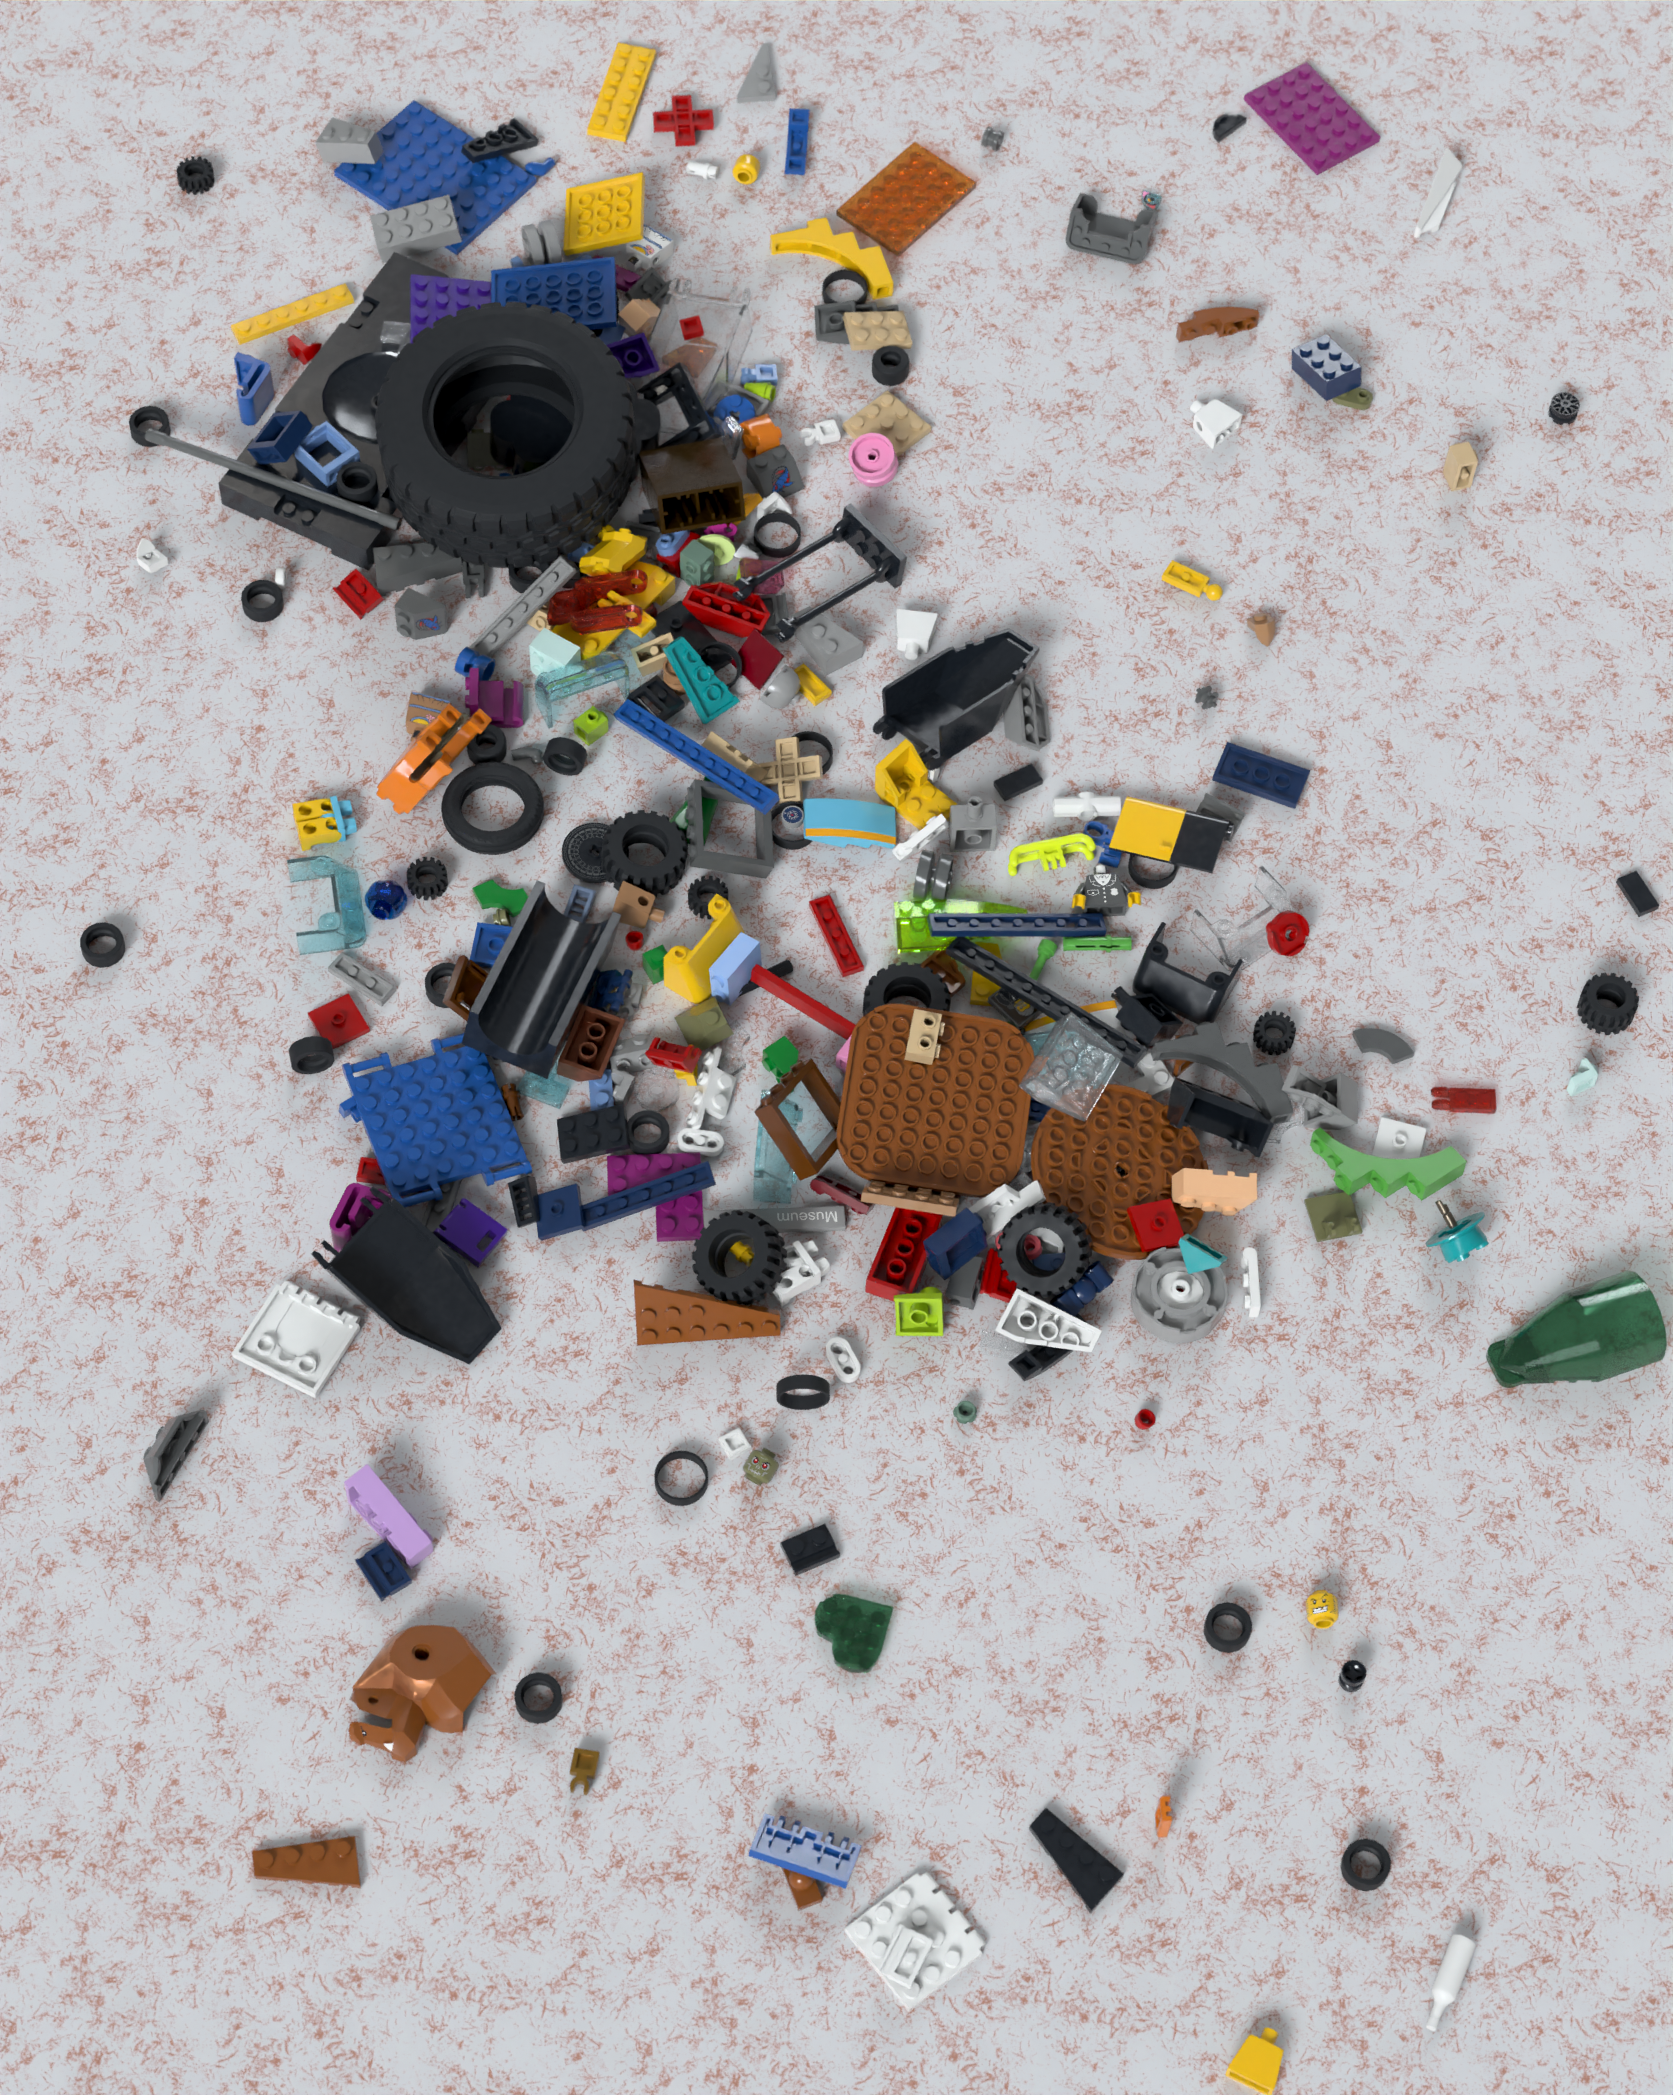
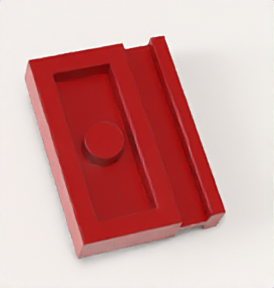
M354 569L346 576L339 586L333 588L334 592L360 620L364 614L372 611L384 600L357 569Z
M990 1248L987 1252L979 1293H985L989 1297L1009 1303L1017 1289V1283L1014 1280L1009 1282L1006 1278L1009 1275L1006 1269L1002 1271L1000 1267L1002 1258L998 1257L997 1251Z

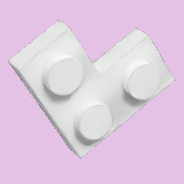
M1150 1049L1136 1066L1142 1077L1125 1086L1152 1095L1151 1098L1154 1099L1170 1091L1174 1079L1161 1060L1153 1061L1151 1056L1152 1049Z

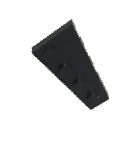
M513 118L509 124L503 123L498 126V130L494 132L488 131L485 137H477L462 145L461 153L472 163H477L536 147L538 138L517 119Z
M1047 1808L1029 1826L1033 1836L1047 1855H1050L1057 1865V1869L1066 1877L1073 1891L1081 1898L1086 1905V1909L1091 1914L1119 1883L1124 1873Z

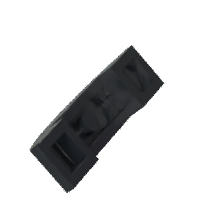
M1079 1313L1076 1316H1074L1075 1318L1086 1322ZM1038 1345L1029 1352L1025 1350L1012 1359L1008 1365L1023 1381H1027L1050 1369L1074 1350Z

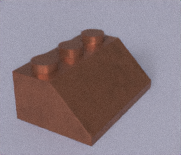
M582 1004L558 1060L557 1074L577 1082L602 1079L625 1024V1019Z

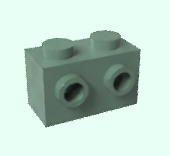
M693 539L680 552V578L690 587L691 585L699 586L713 582L715 577L714 552Z

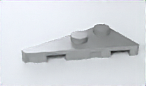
M767 43L761 45L738 92L737 103L775 101V89Z

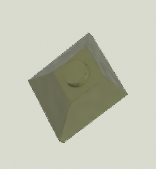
M715 996L674 1017L687 1044L694 1045V1048H699L701 1051L734 1034Z

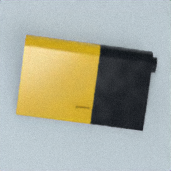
M1127 796L1111 839L1109 850L1213 874L1223 841L1232 837L1234 825H1231V820Z

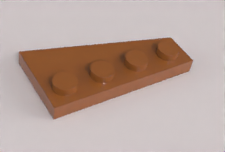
M355 1836L252 1851L255 1879L289 1882L290 1880L301 1881L306 1884L324 1883L329 1886L346 1885L352 1888H361Z

